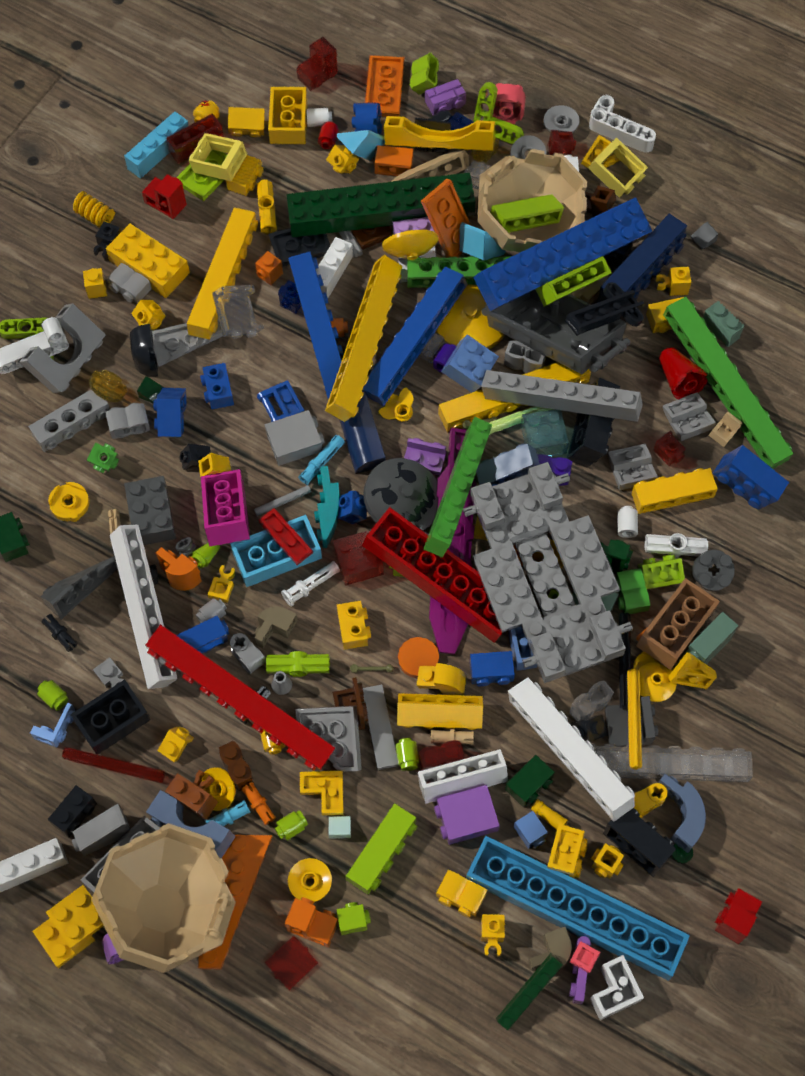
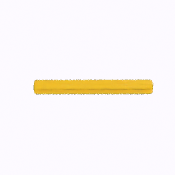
M632 668L627 671L629 767L638 770L642 768L640 671Z

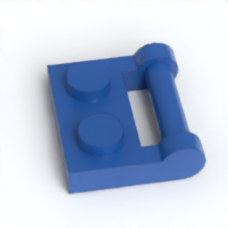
M288 380L261 391L257 395L259 402L263 403L270 416L271 422L304 412ZM272 396H274L283 413L280 416L277 415L269 400Z

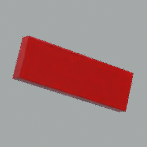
M275 508L258 520L260 525L296 565L313 554V550Z

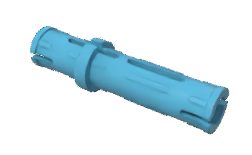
M335 435L319 455L308 463V467L298 476L302 483L308 485L318 473H321L320 467L325 466L342 445L345 444L342 437Z

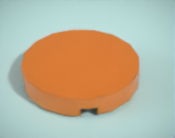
M410 638L399 649V666L408 676L418 678L419 666H436V663L439 662L438 649L427 638Z

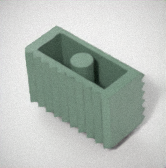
M717 301L705 310L703 318L706 326L727 347L740 339L744 324H741L739 319H736L731 314V311L725 309V306L720 304V301Z

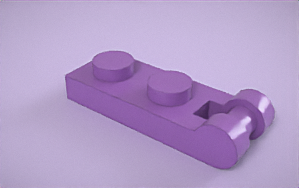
M585 936L580 937L575 944V949L580 941L590 946L589 938ZM573 965L572 973L576 974L575 983L571 982L569 996L573 997V1003L582 1005L585 996L587 972Z

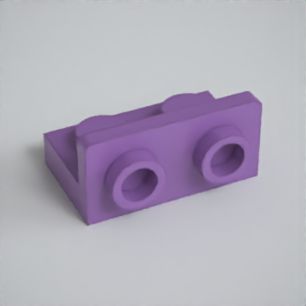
M408 438L404 458L416 461L426 467L432 474L440 476L446 458V446L436 442H424L419 438Z

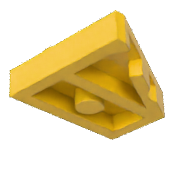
M598 135L582 160L581 165L588 168L611 142ZM612 153L602 165L607 168L620 160Z
M688 652L669 675L670 683L708 689L717 678L716 671Z

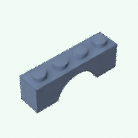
M160 790L146 811L152 817L150 820L159 827L169 823L211 838L215 844L214 849L218 857L222 858L236 836L229 829L213 820L200 827L185 825L183 821L184 806L177 799Z

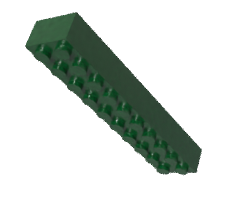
M470 172L286 194L292 237L393 226L394 221L428 217L421 200L446 179L452 181L467 217L475 216L476 201Z

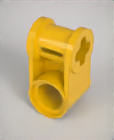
M654 783L634 793V809L638 811L640 818L664 804L667 797V789L664 785ZM654 792H655L656 794H659V793H660V794H661L660 798H658L657 796L653 797V796H652L653 793H654Z

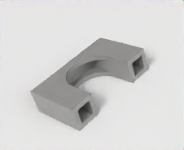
M73 303L65 305L55 317L59 320L61 327L73 339L74 352L71 359L65 364H59L38 346L30 348L19 362L52 393L64 392L69 387V381L80 373V367L91 359V353L102 345V339L106 335Z

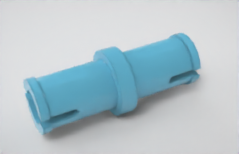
M243 800V802L229 809H223L222 813L207 819L206 823L213 820L222 826L231 825L234 823V820L251 812L248 809L247 803Z

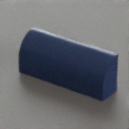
M365 390L363 391V397L358 402L357 407L359 409L355 417H351L345 422L339 419L355 474L373 470L377 465L386 461Z

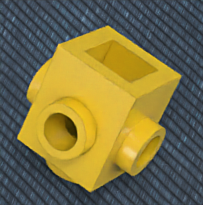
M334 145L326 160L333 166L334 171L342 174L351 173L356 168L359 158L352 154L345 145Z
M140 300L131 313L139 326L150 324L152 330H157L166 316L154 300Z
M605 843L602 850L597 848L591 858L594 861L592 868L595 869L594 872L601 878L605 879L607 877L611 879L613 874L618 876L624 864L621 861L624 855L616 847ZM603 861H608L610 863V866L605 864Z

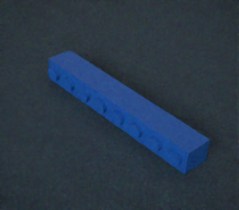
M311 252L289 257L288 259L329 400L341 364L340 357L344 354L341 345L336 344L335 339L339 337L336 327L332 328L330 321H334L331 309L327 310L325 305L329 302L326 292L322 293L320 286H324L321 274L317 275L315 270L319 268L316 257L312 258Z
M444 267L437 274L434 283L426 290L423 299L416 304L415 310L405 320L400 332L396 333L391 345L385 349L379 362L373 366L372 372L368 376L369 379L362 390H365L367 398L382 406L386 404L466 288L467 282L463 274L448 267Z

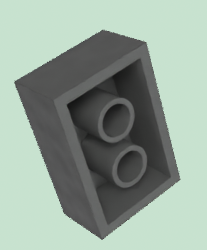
M164 476L124 483L131 525H139L143 545L176 539L169 494Z

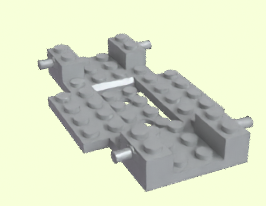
M548 462L529 468L528 474L495 486H492L491 482H487L471 488L470 497L473 506L463 508L465 517L477 513L491 548L490 550L473 555V560L501 632L503 633L522 626L533 654L532 657L522 659L525 668L537 664L544 683L623 656L626 648L622 641V633L633 630L631 622L618 626L610 610L606 611L601 598L619 592L620 588L589 515L570 522L562 505L563 497L559 489V484L570 481L568 473L556 477ZM547 533H550V535L553 538V541L556 545L560 558L570 579L576 597L579 601V605H575L573 596L570 593L568 585L565 581V576L561 571L558 559L555 556L552 546L550 544V540L547 537ZM513 545L517 548L544 617L540 614ZM541 552L544 559L541 562H535L532 559V554ZM549 589H556L559 592V596L556 599H550L547 596V591Z

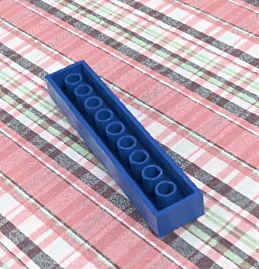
M635 197L479 272L473 278L491 312L566 273L644 237L652 232V229Z

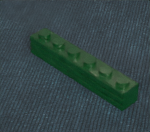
M552 953L549 954L496 1017L497 1022L507 1031L512 1027L563 966L562 961Z

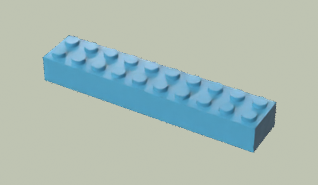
M486 835L466 875L467 880L484 887L488 892L560 928L566 927L567 931L579 937H588L591 943L619 957L623 955L625 960L667 981L673 977L690 935L568 875L548 869L547 865Z

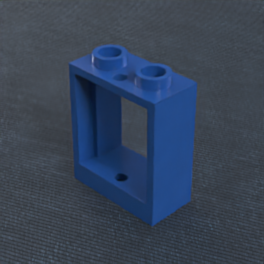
M217 615L176 636L203 654L227 642L229 629L224 619L220 620Z

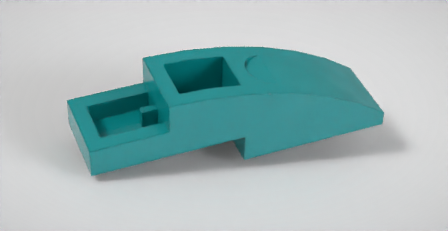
M328 466L320 467L321 474H318L317 478L318 486H323V492H320L321 503H317L318 511H314L315 522L320 523V529H317L318 541H322L323 548H327L333 538L339 519L340 495L339 483H330Z

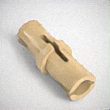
M450 729V731L431 730V744L446 743L450 744V746H454V744L473 745L474 731H455V729Z

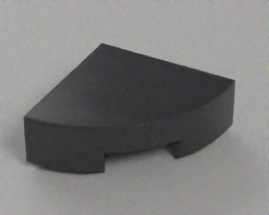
M153 564L149 565L153 584L156 585L159 583L157 566Z

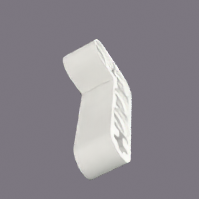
M609 95L601 96L591 111L589 128L613 140L617 137L623 144L641 152L647 153L652 151L656 138L655 131L614 114L613 97Z
M55 317L48 318L42 323L43 332L0 348V374H6L24 367L19 362L32 347L39 346L49 357L68 349L69 344L59 320Z

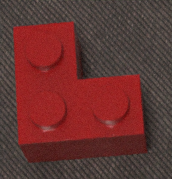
M168 174L163 180L155 177L142 191L146 204L173 220L187 205L183 183L177 177L173 178Z
M738 888L734 893L730 892L727 896L725 904L728 906L719 912L715 923L718 924L715 931L740 944L748 936L757 918L756 914L762 901Z

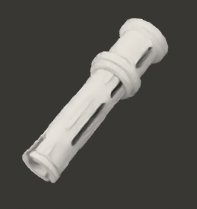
M332 561L304 581L298 580L296 585L290 589L281 591L287 604L292 607L294 602L303 596L307 597L309 591L336 573H339L338 565ZM324 573H327V574H325L324 576H322L321 578H319L318 580H316V581L314 582V580H315L316 578H318L319 576H321V575L324 574Z

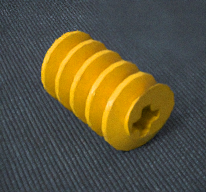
M85 191L80 192L74 200V212L99 228L103 222L110 224L115 216V210L109 209L107 205L98 202V199L93 198L90 194L87 195Z

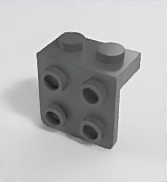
M650 696L640 699L642 745H652L655 736H658L657 724L653 723L655 706L654 703L650 702ZM620 705L607 706L605 708L609 745L611 747L629 746L628 709H621Z

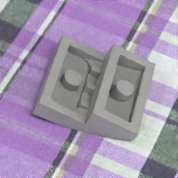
M698 393L663 405L664 413L680 441L712 430L716 426L715 420L707 411V404Z
M646 444L608 452L609 462L619 490L633 488L640 481L649 482L658 478L651 463L652 457Z

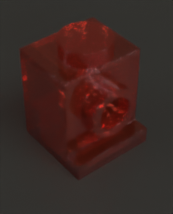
M551 130L547 144L549 155L553 156V153L571 154L572 150L574 151L576 148V140L573 138V133Z
M671 430L656 441L653 449L668 466H671L673 463H679L685 457L684 453L686 450L673 436Z

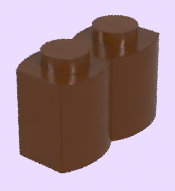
M231 741L219 747L221 760L224 767L228 770L235 788L241 791L245 785L249 786L250 782L254 783L251 769L244 761L238 744Z

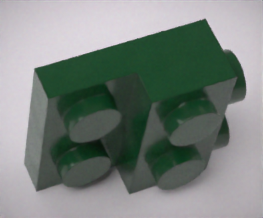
M612 539L609 546L600 542L612 572L616 574L617 572H622L623 569L627 570L633 550L630 549L631 545L626 544L622 540Z

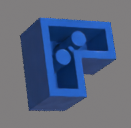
M162 388L161 392L157 394V398L154 399L153 407L154 411H157L154 429L158 430V436L181 437L184 433V411L187 407L186 388Z

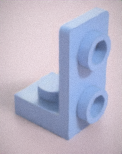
M67 703L54 732L46 726H41V728L33 726L30 734L35 740L58 748L59 743H62L66 737V729L69 723L71 724L74 721L70 714L75 712V708L72 704Z

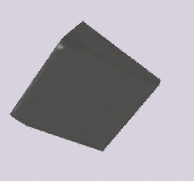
M706 222L690 238L703 250L717 241L718 233Z

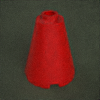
M673 347L666 348L661 352L659 359L671 392L676 399L679 400L690 394L699 393L707 383V374L703 369Z

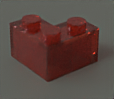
M324 37L309 45L310 58L297 66V78L310 91L320 87L322 83L333 78L338 73L337 49Z

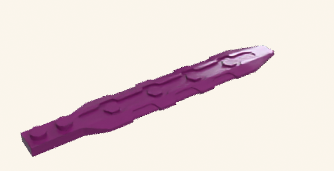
M451 428L448 466L439 476L437 483L438 508L467 430ZM473 479L471 488L477 486L475 479ZM471 488L468 493L464 508L473 506V502L470 497ZM462 510L448 550L472 567L473 514L465 517ZM430 596L429 619L439 653L454 655L468 623Z

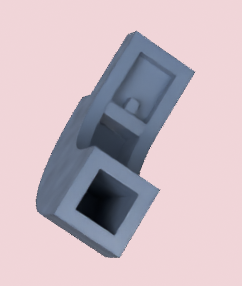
M664 774L658 783L666 787L667 796L677 803L682 813L681 825L671 837V840L688 853L703 832L706 819L705 807L702 798L691 783L687 781L682 787L677 779Z

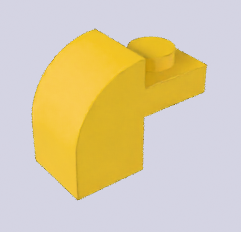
M436 663V666H419L416 686L419 689H439L444 695H464L467 676L461 669L447 664Z

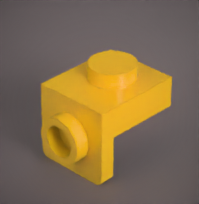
M183 727L169 729L157 751L171 761L176 762L187 743L192 742L194 737Z

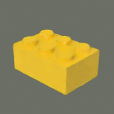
M270 87L268 127L270 144H306V87Z

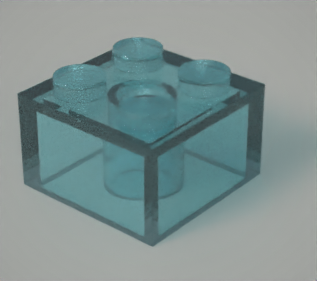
M554 409L522 414L521 429L525 444L528 443L535 448L537 454L547 456L567 454L569 442L561 410Z

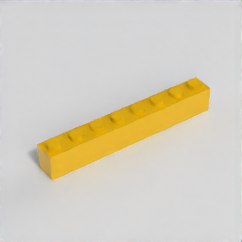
M233 208L186 323L188 335L210 340L212 334L216 333L218 318L223 316V306L229 301V291L231 288H234L235 276L240 273L242 259L246 258V248L248 245H251L252 233L258 227L255 212Z
M557 362L523 375L587 384L591 372L588 369L583 374H580ZM481 389L439 404L438 414L448 433L451 428L462 429L465 420L472 422L474 417L481 420L490 419L504 412H512L524 405L485 399Z

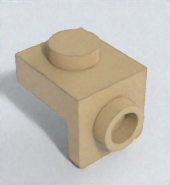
M727 412L710 432L709 436L725 447L743 423Z

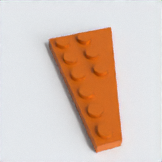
M235 835L236 837L223 855L222 860L229 871L225 883L236 903L222 945L199 956V969H222L233 936L240 923V918L256 882L259 869L264 861L266 851L273 838L272 835Z

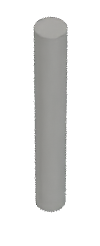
M309 485L255 508L254 512L256 516L264 514L273 508L311 493Z

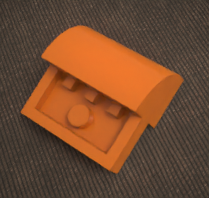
M162 547L156 552L161 569L166 572L172 588L187 591L195 588L202 582L201 572L197 567L198 563L191 556L187 558L184 554H181L177 558L171 550L166 551Z

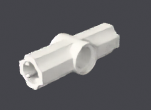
M679 533L672 536L647 534L645 537L646 553L675 554V557H679L681 555L700 556L705 551H708L707 538L685 537ZM672 543L678 544L680 548L674 547Z

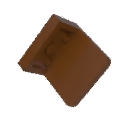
M355 677L352 678L353 688L332 693L335 707L357 706L358 729L363 730L365 729V722H368V711L366 702L362 703L364 702L362 682L357 683V678Z

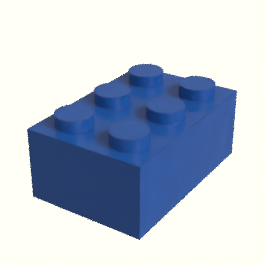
M744 445L725 454L713 471V474L720 482L728 485L736 495L743 497L751 507L758 510L778 501L789 484V481Z

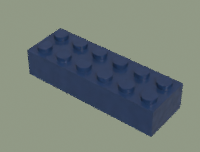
M669 213L601 285L598 302L608 299L604 295L603 290L609 282L616 283L624 292L634 290L635 294L633 297L637 299L639 292L649 286L650 280L660 274L661 268L664 265H669L673 258L672 256L675 253H680L684 246L682 243L687 236L685 233L687 225Z

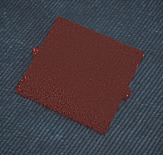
M295 936L290 938L264 962L275 974V979H279L289 991L318 965V962L308 952V947H304Z

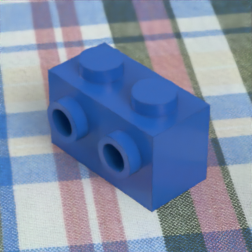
M221 363L202 367L204 375H200L202 387H207L204 397L206 403H210L211 410L234 405L226 364Z
M512 651L470 654L472 684L487 686L489 683L506 685L513 682L515 674Z

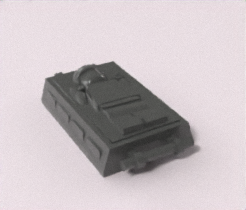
M534 290L491 312L487 304L481 310L482 314L487 316L490 327L580 374H583L589 368L592 372L605 368L611 359L618 354H622L626 351L627 346L631 344L628 338L622 340L627 322L621 319L576 336L565 320L569 313L588 307L591 304L571 294L544 307L537 291Z

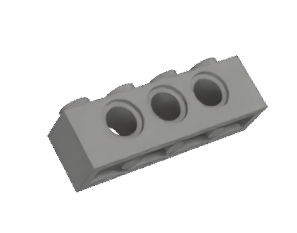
M94 387L28 427L43 452H46L47 450L54 449L62 441L72 438L79 431L89 428L94 422L106 418V411L110 410L97 387Z

